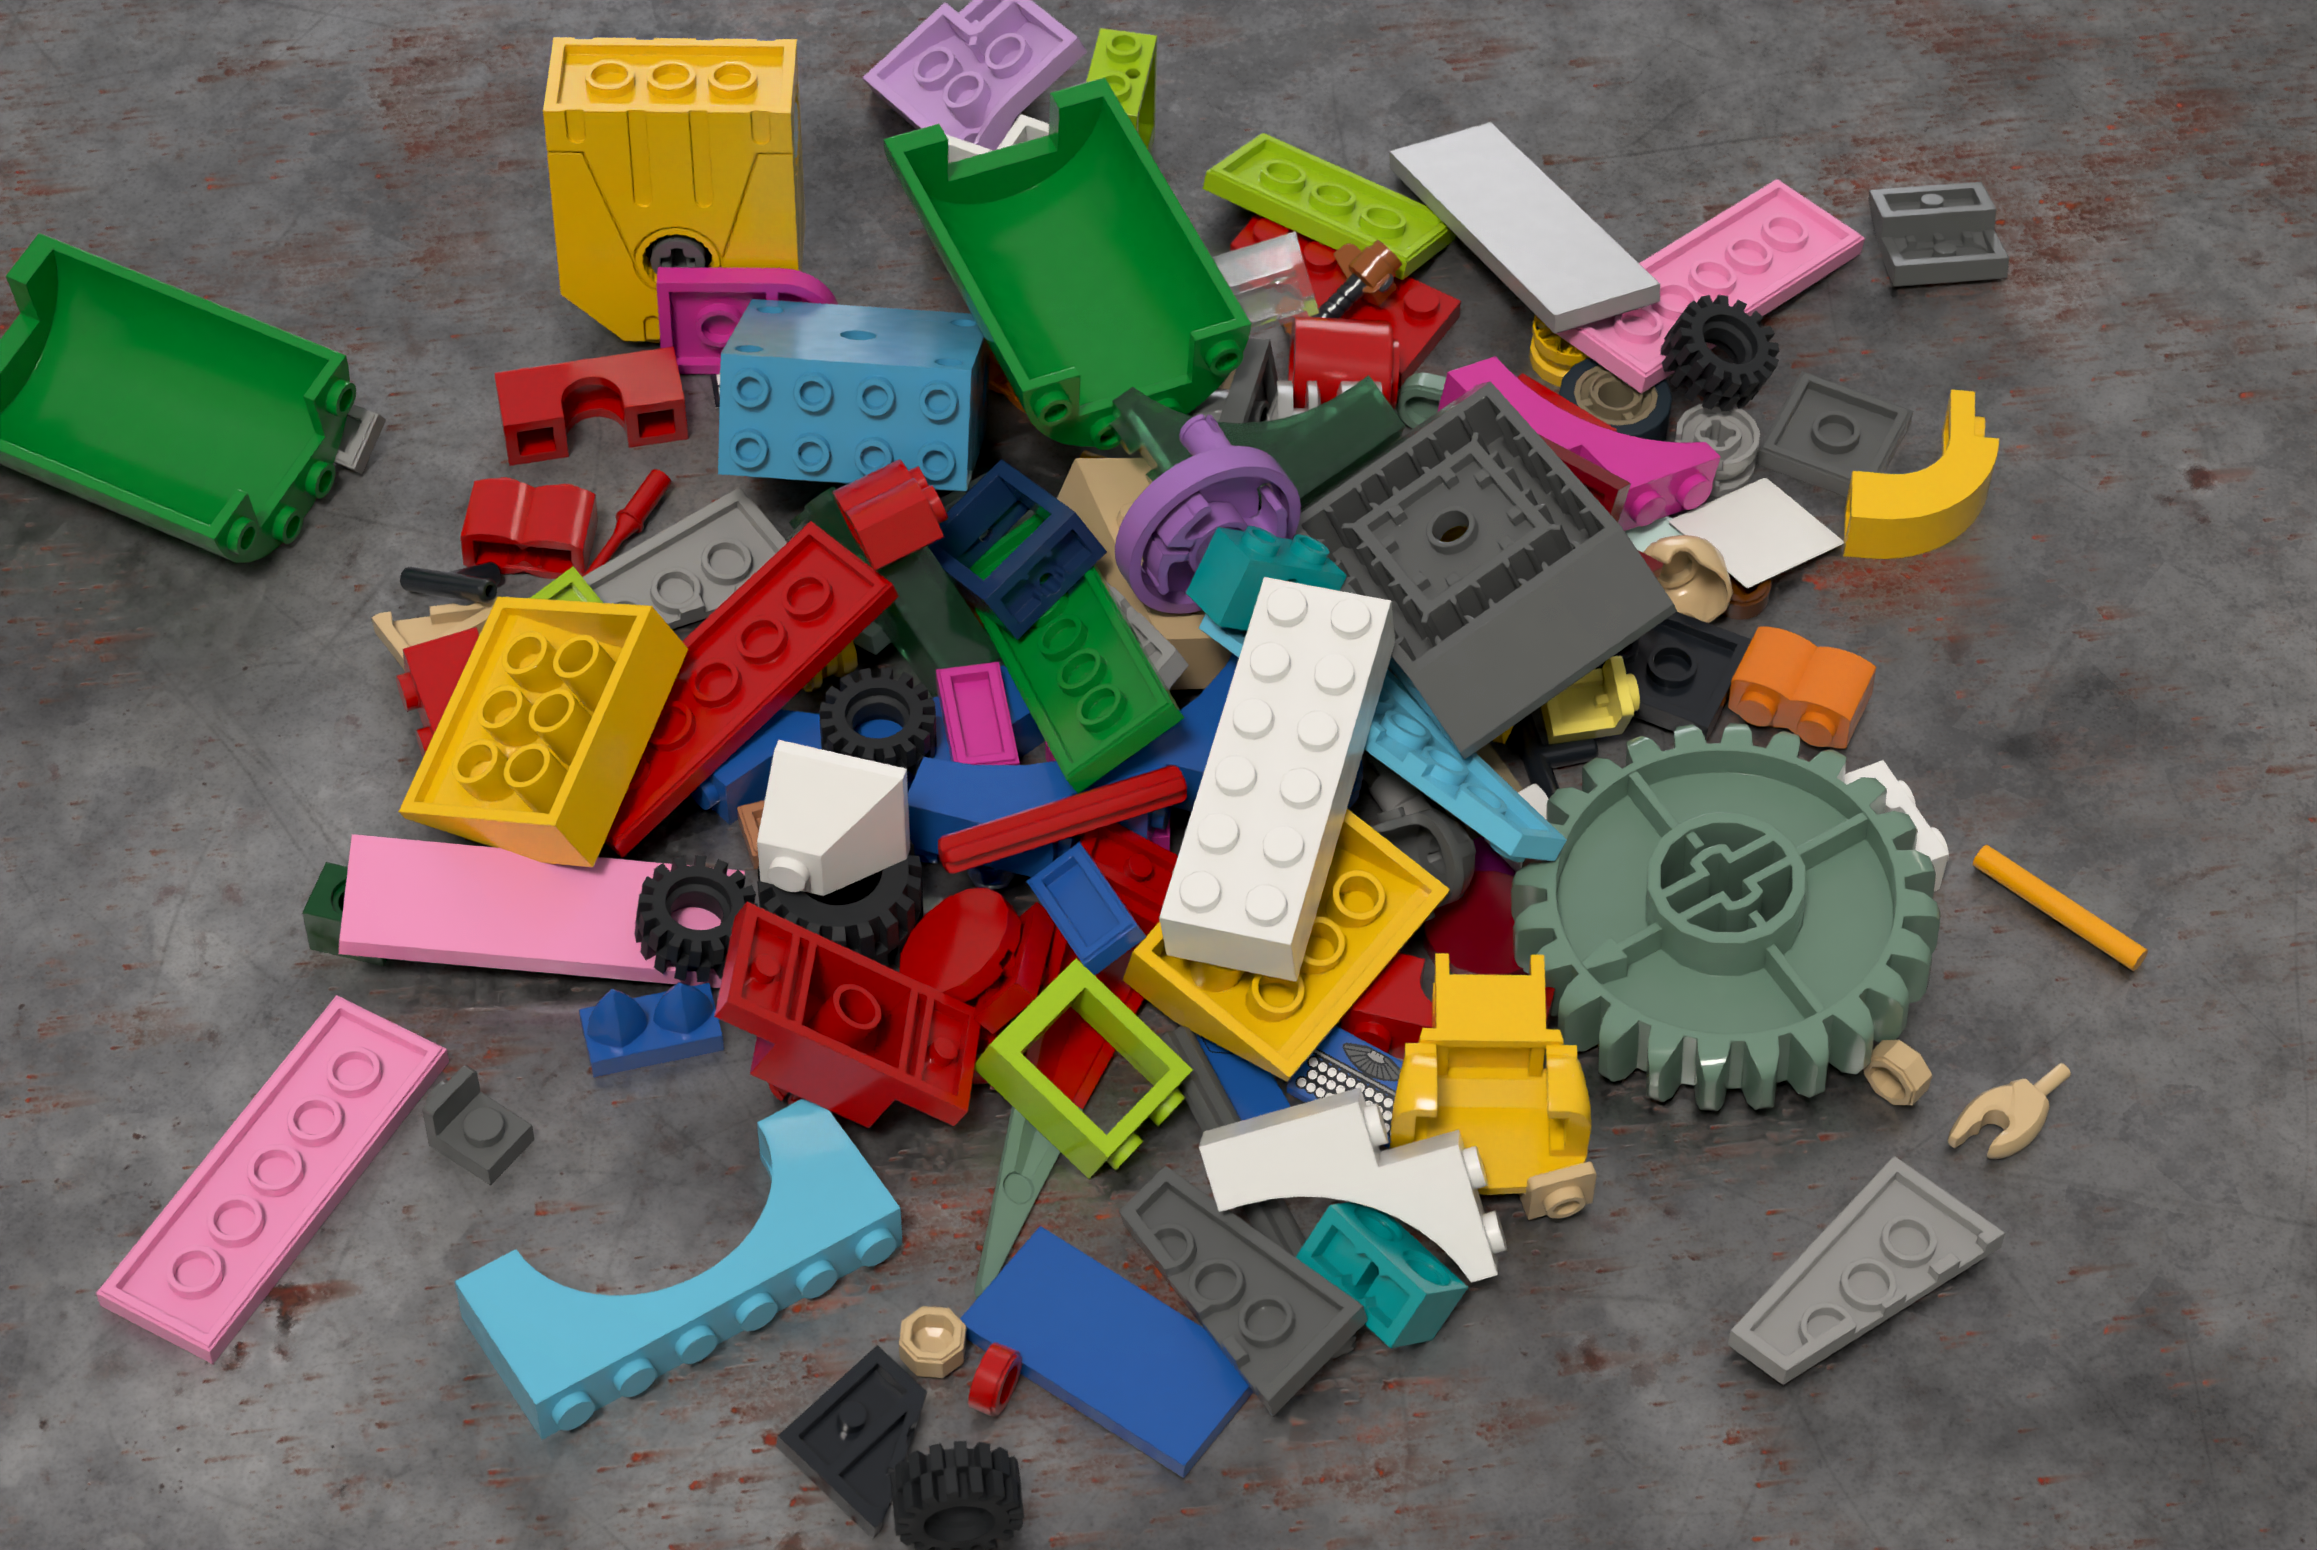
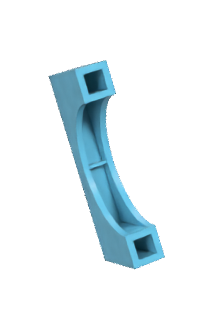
M801 1099L757 1122L760 1160L771 1179V1189L767 1203L757 1223L742 1243L715 1266L694 1278L649 1293L634 1295L593 1294L563 1286L547 1278L525 1261L517 1249L454 1281L463 1321L541 1440L560 1430L568 1431L581 1426L598 1409L622 1396L632 1397L640 1394L657 1377L683 1363L693 1364L704 1359L715 1349L716 1345L744 1330L754 1331L765 1326L774 1318L777 1312L803 1298L812 1299L824 1294L835 1284L836 1280L862 1266L871 1267L883 1262L894 1252L895 1248L903 1245L900 1206L829 1110L808 1100Z

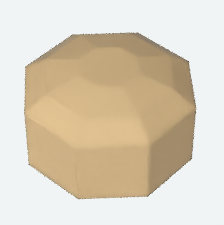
M1882 1040L1872 1050L1870 1065L1863 1069L1864 1075L1874 1092L1893 1105H1914L1929 1089L1932 1073L1922 1055L1901 1040Z
M922 1306L902 1320L899 1338V1357L916 1376L944 1378L964 1363L966 1325L949 1308Z

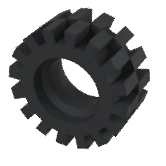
M1710 295L1701 296L1697 303L1693 300L1664 337L1665 341L1661 346L1660 355L1666 356L1662 362L1664 371L1676 372L1670 379L1673 386L1678 388L1684 384L1689 388L1684 395L1687 399L1693 402L1697 395L1703 397L1702 407L1712 410L1719 401L1721 411H1731L1735 405L1738 409L1746 406L1756 396L1776 369L1779 359L1775 357L1780 350L1778 343L1769 342L1775 335L1771 326L1761 328L1758 325L1764 318L1761 314L1755 311L1751 316L1744 313L1747 304L1740 300H1737L1733 307L1729 306L1728 296L1718 295L1714 302ZM1705 342L1723 349L1731 357L1734 364L1717 357Z
M870 668L859 670L860 681L854 682L849 674L840 679V690L831 686L826 692V703L821 702L819 713L822 750L907 769L908 784V771L915 776L923 757H935L937 736L936 710L933 697L928 699V689L922 682L914 687L913 676L905 672L902 673L898 681L893 680V669L882 668L881 678H872ZM878 719L889 720L903 727L898 733L885 738H869L854 731L862 723Z
M695 855L693 866L686 865L684 856L673 858L671 872L662 863L654 868L653 879L647 876L642 884L635 920L634 934L636 943L641 942L640 953L645 960L656 955L654 968L664 974L670 965L676 967L674 979L686 981L687 971H696L697 982H708L711 969L715 970L719 979L722 978L734 918L746 902L758 906V903H755L756 893L753 886L744 887L746 876L739 870L735 871L730 877L727 876L728 863L720 859L717 860L713 869L705 867L707 856ZM697 907L715 914L721 920V924L707 930H694L677 923L671 917V914L681 908Z
M954 1441L953 1449L944 1450L942 1444L938 1443L929 1446L930 1454L928 1455L919 1450L908 1454L909 1462L900 1460L895 1465V1473H891L896 1536L900 1535V1541L906 1546L914 1543L915 1550H929L932 1547H935L936 1550H950L953 1548L973 1550V1546L980 1545L984 1550L996 1547V1538L1007 1542L1014 1537L1013 1530L1020 1531L1023 1526L1024 1509L1018 1461L1015 1456L1009 1457L1008 1450L1002 1447H998L991 1452L990 1443L978 1442L974 1448H967L966 1441Z

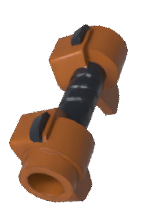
M1376 240L1370 247L1367 246L1363 251L1353 244H1346L1334 252V257L1347 280L1316 312L1287 302L1278 312L1277 320L1290 339L1294 316L1342 318L1354 306V303H1357L1360 299L1379 306L1397 288L1393 277L1396 275L1395 271L1402 265L1401 261L1379 240Z

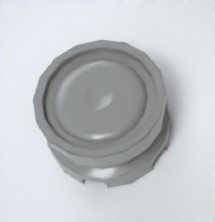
M1718 402L1712 410L1702 407V404H1698L1685 411L1677 422L1675 442H1707L1721 456L1709 496L1721 497L1747 486L1752 479L1760 439V431L1755 420L1744 410L1738 409L1735 406L1731 411H1721Z

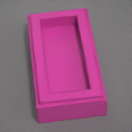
M999 662L936 669V686L951 761L972 765H1020Z

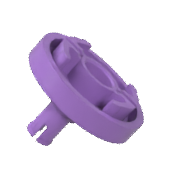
M1199 414L1183 425L1179 433V440L1192 457L1164 472L1139 495L1126 513L1116 537L1115 559L1120 573L1141 602L1152 609L1165 613L1179 614L1202 610L1186 594V591L1217 527L1245 531L1246 527L1255 526L1272 533L1276 537L1293 539L1300 520L1301 503L1298 491L1279 463L1262 450L1231 445L1219 427L1218 422L1209 414L1206 419L1203 414ZM1267 483V485H1264L1263 487L1260 488L1262 503H1261V510H1258V508H1259V495H1258L1257 488H1258L1259 486H1261L1262 484Z

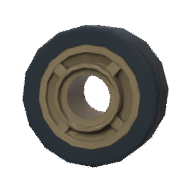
M1591 358L1575 364L1562 378L1559 390L1560 396L1614 427L1618 433L1665 442L1672 404V395L1666 379L1640 393Z

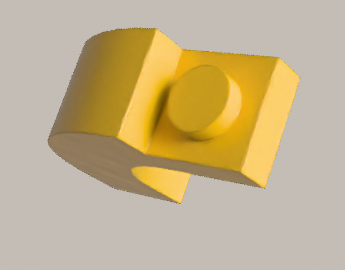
M1951 389L1942 427V457L1933 465L1907 474L1852 471L1844 510L1843 556L1867 559H1896L1916 556L1951 542L1965 532L1976 520L1988 495L1999 448V438L1984 437L1985 417L1975 416L1974 391Z

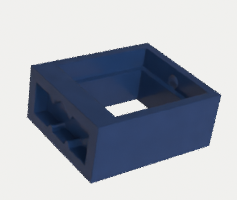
M1002 459L946 512L948 520L939 524L944 538L918 550L919 554L949 588L1016 640L1107 553L1075 511ZM1030 509L1045 519L987 578L983 580L969 570ZM986 530H988L987 535L984 538L979 539V537ZM1048 573V580L1040 584L1042 575Z

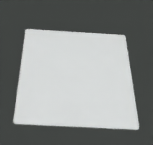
M1762 478L1669 520V523L1683 535L1697 536L1711 542L1724 557L1728 573L1746 588H1750L1844 544L1843 540L1767 478Z

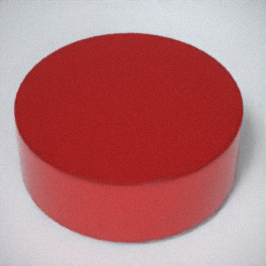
M997 1342L990 1345L979 1363L971 1384L968 1397V1406L991 1417L999 1415L1004 1410L1014 1392L1020 1375L1022 1357L1019 1351Z

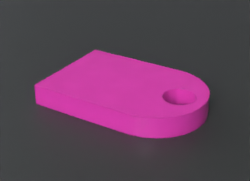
M658 267L657 270L661 348L674 346L679 374H720L721 352L751 299L838 305L835 296L824 283L807 273L793 269Z

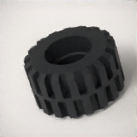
M911 840L910 851L906 860L836 890L855 891L867 896L858 902L847 905L824 904L815 900L822 895L804 891L789 892L773 884L761 882L758 866L757 885L760 908L884 966L889 967L890 963L900 966V956L912 930L924 917L922 866L920 857L915 856L914 844Z

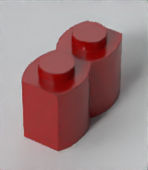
M898 459L832 491V495L851 535L874 571L944 538L939 524L948 520L947 513L936 490L932 485H928L919 466L908 470L902 460Z
M508 477L474 481L460 536L463 565L471 567L494 562L500 568L501 574H515L525 571L531 575L546 579H556L574 566L578 573L583 576L588 568L598 524L596 494L572 484L543 485L535 488Z

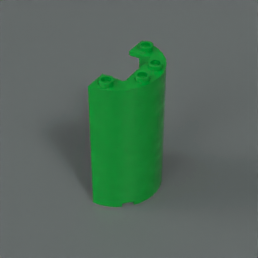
M1105 77L1050 92L1049 135L948 163V138L940 124L883 139L886 158L1028 418L1036 429L1045 436L1068 445L1108 450L1123 442L1131 441L1153 432H1168L1177 427L1186 414L1213 394L1230 373L1242 363L1244 358L1243 352L1250 336L1252 324Z
M38 233L6 275L20 314L0 339V464L234 562H253L270 554L282 543H292L300 533L303 519L313 506L315 500L325 497L335 480L336 470L333 463L341 443L347 414L351 410L356 398V386L350 382L346 355Z

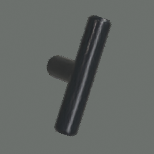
M487 562L450 572L407 567L401 573L400 584L406 591L491 603L497 595V585L501 580V571L494 562Z
M1531 714L1516 723L1511 731L1531 785L1536 783L1545 792L1548 799L1557 789H1560L1553 768L1589 762L1598 757V746L1594 738L1543 745Z

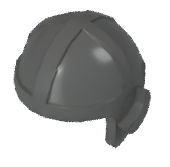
M1402 806L1376 814L1379 824L1371 827L1450 889L1448 895L1438 907L1451 904L1463 897L1474 874L1475 854L1477 852L1473 839H1470L1460 823L1450 815L1437 809H1427L1406 815ZM1433 911L1432 914L1426 919V921L1431 920L1432 918H1435V913H1434V911Z

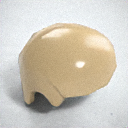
M1691 535L1670 536L1651 543L1643 552L1663 563L1660 577L1657 580L1674 603L1677 612L1710 623L1727 610L1733 589L1724 557L1711 542Z

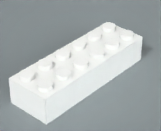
M1264 577L1159 917L1168 956L1297 982L1395 644L1391 600Z

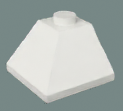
M778 740L774 750L757 839L760 881L773 884L789 892L804 891L825 896L906 860L910 851L907 769Z

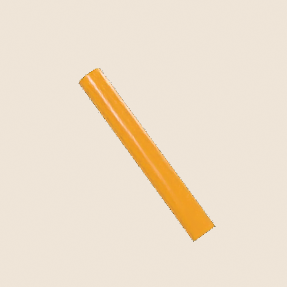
M1984 845L1977 853L1972 864L1975 868L2130 970H2137L2146 958L2148 949L1989 845Z

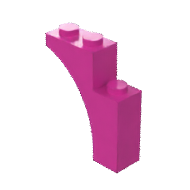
M1496 356L1447 373L1438 411L1477 384L1491 381L1538 434L1630 482L1631 485L1618 522L1624 531L1638 526H1647L1655 520L1686 509H1694L1707 502L1721 458L1707 442L1681 443L1643 439L1594 425L1558 408L1539 396L1510 372Z

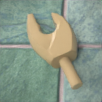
M2059 1063L2034 1085L2027 1079L2022 1078L2011 1081L2007 1085L1994 1087L1982 1092L1968 1103L1955 1121L1948 1135V1144L1956 1148L1963 1144L1970 1136L1979 1134L1983 1126L1995 1124L2004 1131L1992 1142L1987 1158H2007L2021 1151L2037 1137L2044 1126L2050 1107L2046 1096L2071 1076L2069 1068Z

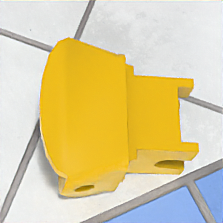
M1435 953L1432 1028H1422L1419 1043H1405V1055L1393 1105L1390 1149L1460 1130L1465 1149L1477 1146L1488 1183V1186L1477 1189L1478 1193L1482 1195L1526 1193L1527 1180L1530 1177L1587 1161L1592 1126L1588 1089L1581 1063L1577 1058V1045H1563L1564 1041L1560 1030L1546 1029L1544 955H1531L1530 975L1449 974V954ZM1545 1048H1546V1068H1543Z

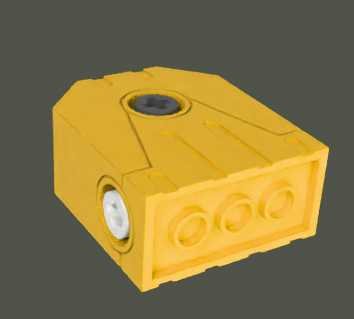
M553 37L543 116L560 293L563 297L624 341L660 343L657 298L658 267L787 268L802 272L805 201L797 39L757 41V39L696 40V38H654V40H636V38L575 39V37Z

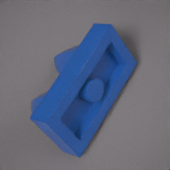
M677 983L668 991L631 998L623 992L611 989L595 1006L579 1009L581 1027L593 1078L724 1051L719 1019L714 1017L716 1008L710 984L704 983L690 986Z

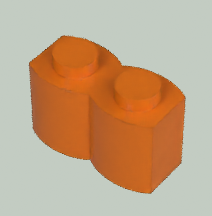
M1761 626L1757 628L1731 680L1728 708L1752 725L1788 728L1810 745L1845 749L1872 695L1876 666L1849 651L1833 647H1817L1809 640L1793 632L1775 627Z

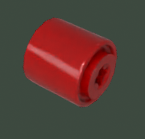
M1294 316L1290 336L1287 381H1292L1293 408H1305L1307 381H1317L1322 409H1334L1341 381L1381 382L1384 428L1388 421L1389 411L1394 412L1396 407L1399 382V341L1393 339L1391 323L1380 320Z

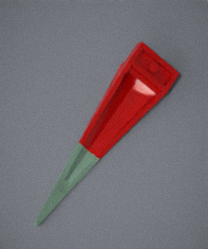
M1118 823L1079 834L1075 845L1080 842L1090 854L1147 936L1160 922L1159 917L1178 855ZM1056 924L1045 966L1048 967V974L1038 990L1037 997L1076 958L1079 960ZM1141 942L1095 975L1134 1014H1136L1144 997L1125 983L1123 977L1132 952ZM1070 1007L1023 1055L1082 1111L1116 1049ZM1013 1106L1011 1108L974 1289L976 1299L998 1275L1060 1154V1151Z

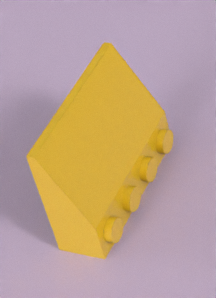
M497 597L398 812L405 819L491 847L502 848L541 863L593 868L688 652V648L653 606Z
M1347 808L1297 982L1168 956L1160 922L1132 952L1123 981L1174 1022L1188 1027L1198 1035L1288 1082L1444 900L1450 889Z

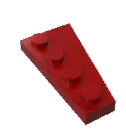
M1259 214L1252 218L1230 244V261L1280 299L1292 298L1303 308L1314 312L1347 280L1334 257V252L1337 250ZM1395 276L1393 277L1397 288L1381 305L1377 306L1360 299L1341 318L1380 320L1391 323L1393 339L1399 341V389L1404 381L1415 373L1458 320L1461 308L1460 300L1408 276L1403 280Z

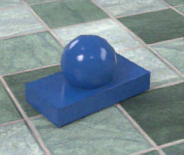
M1080 842L1027 880V883L1081 963L1094 976L1147 937Z

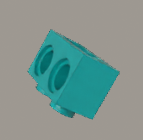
M1354 1202L1329 1205L1296 1255L1298 1260L1362 1304L1368 1320L1365 1325L1389 1348L1432 1341L1468 1288L1393 1217L1375 1208Z

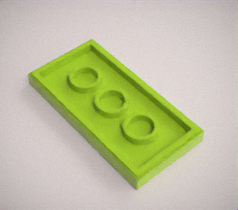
M1261 133L1207 170L1202 188L1335 250L1340 249L1346 244H1353L1363 251L1367 246L1370 247L1376 240H1379L1401 261L1402 265L1395 271V277L1401 280L1405 279L1454 241L1456 234L1428 206L1265 133Z

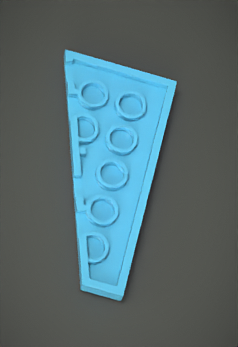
M1205 614L1199 629L1234 655L1240 657L1247 631L1220 627ZM1387 669L1364 750L1489 840L1491 847L1503 857L1515 862H1524L1526 858L1555 861L1567 839L1477 753H1473L1464 760L1400 680Z

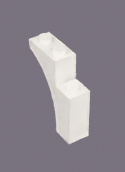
M1361 1087L1203 1132L1199 1149L1219 1212L1250 1203L1287 1197H1325L1350 1201L1392 1215L1421 1231L1438 1244L1457 1263L1470 1282L1498 1275L1497 1253L1507 1251L1504 1232L1497 1211L1484 1213L1477 1190L1478 1188L1488 1186L1483 1162L1477 1146L1465 1149L1460 1130L1380 1152L1379 1146L1389 1143L1383 1116L1377 1103L1366 1106Z

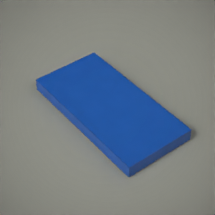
M1042 1226L1034 1232L960 1318L966 1325V1339L984 1351H987L994 1342L1019 1351L1022 1357L1021 1375L1182 1478L1188 1474L1253 1393L1252 1389L1203 1327Z

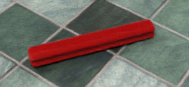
M1169 765L947 834L938 840L939 858L946 872L950 874L962 872L1181 803L1187 798L1186 781L1178 766Z

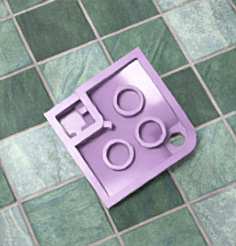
M972 0L959 13L945 2L862 78L873 93L915 129L940 124L947 135L991 150H997L1010 131L1017 116L1087 53V50L1076 35L1032 0Z

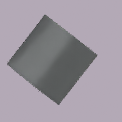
M1982 182L1869 190L1868 200L1873 226L1882 259L1893 287L2007 278L2009 256L1994 230L1996 208Z

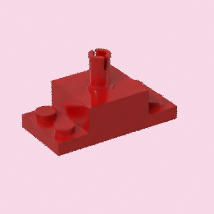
M746 902L734 918L714 1017L757 1036L750 1075L768 1082L771 1092L780 1101L790 1092L792 1094L788 1098L787 1104L789 1105L805 1099L867 1128L872 1126L894 1100H898L952 1126H955L968 1112L981 1024L973 1019L976 1008L752 903Z

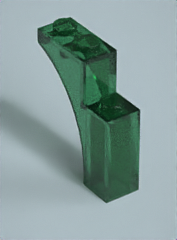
M1369 375L1330 401L1299 414L1264 422H1218L1219 427L1231 445L1262 450L1279 463L1296 487L1301 506L1401 438L1405 428L1402 420ZM1134 387L1112 401V414L1116 419L1109 423V426L1128 454L1131 455L1138 450L1152 469L1145 474L1149 484L1173 466L1192 457L1179 440L1181 428L1192 416L1174 411L1150 399ZM1264 483L1257 488L1259 495V510H1261L1262 503L1260 488L1264 485H1267V483Z
M835 486L804 506L805 510L789 522L794 531L785 539L787 543L812 521L871 567L863 551L860 550L851 535L832 495V491L836 490ZM928 546L877 570L880 575L894 585L899 597L874 622L882 628L883 632L900 651L933 698L938 696L936 669L992 663L1000 658L992 640Z

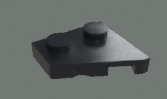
M876 1345L778 1435L776 1447L873 1539L881 1531L892 1499L891 1473H895V1465L900 1460L905 1461L925 1403L927 1391Z

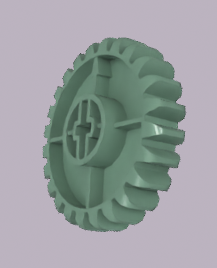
M1729 723L1724 729L1721 743L1707 744L1701 729L1693 724L1678 726L1674 733V749L1662 751L1653 739L1640 736L1626 741V767L1621 768L1606 758H1594L1582 768V791L1573 787L1560 788L1556 790L1546 803V820L1567 839L1555 861L1526 858L1522 862V868L1517 870L1512 880L1511 914L1515 921L1513 926L1514 958L1517 965L1524 968V972L1530 975L1531 955H1544L1545 987L1555 988L1551 1016L1558 1015V1030L1561 1031L1564 1041L1563 1045H1577V1051H1586L1599 1044L1598 1073L1612 1082L1625 1079L1636 1068L1646 1071V1097L1664 1102L1673 1097L1681 1083L1693 1085L1695 1100L1700 1110L1718 1111L1724 1104L1728 1088H1741L1747 1103L1756 1110L1772 1108L1775 1102L1777 1082L1788 1080L1797 1093L1810 1098L1825 1092L1828 1062L1841 1072L1857 1074L1870 1065L1873 1040L1877 1042L1895 1040L1906 1028L1909 1004L1919 1001L1926 993L1931 972V955L1937 947L1940 925V910L1937 902L1933 900L1936 879L1933 863L1929 856L1916 851L1918 829L1910 816L1897 811L1885 813L1887 788L1876 778L1861 777L1848 785L1845 784L1847 757L1833 749L1821 751L1810 762L1799 758L1800 738L1796 734L1782 731L1773 736L1766 748L1753 746L1752 731L1748 725Z

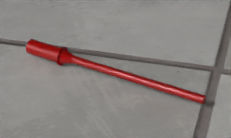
M658 469L650 471L624 509L616 513L617 522L613 535L583 576L606 564L625 539L643 530V523L671 485V479L667 474Z

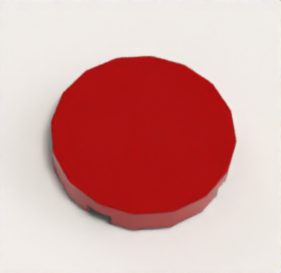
M987 887L963 890L945 898L932 908L912 930L901 952L899 973L959 1001L967 1002L980 995L1001 976L1000 974L1005 969L999 963L1005 957L1007 950L1014 955L1020 941L1021 921L1015 909L1001 894Z

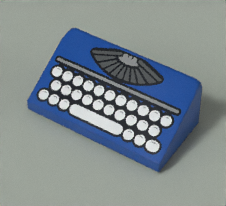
M1335 1026L1293 1075L1287 1086L1286 1093L1306 1103L1361 1087L1366 1106L1377 1103L1381 1110L1389 1143L1383 1146L1390 1149L1393 1105L1403 1062Z

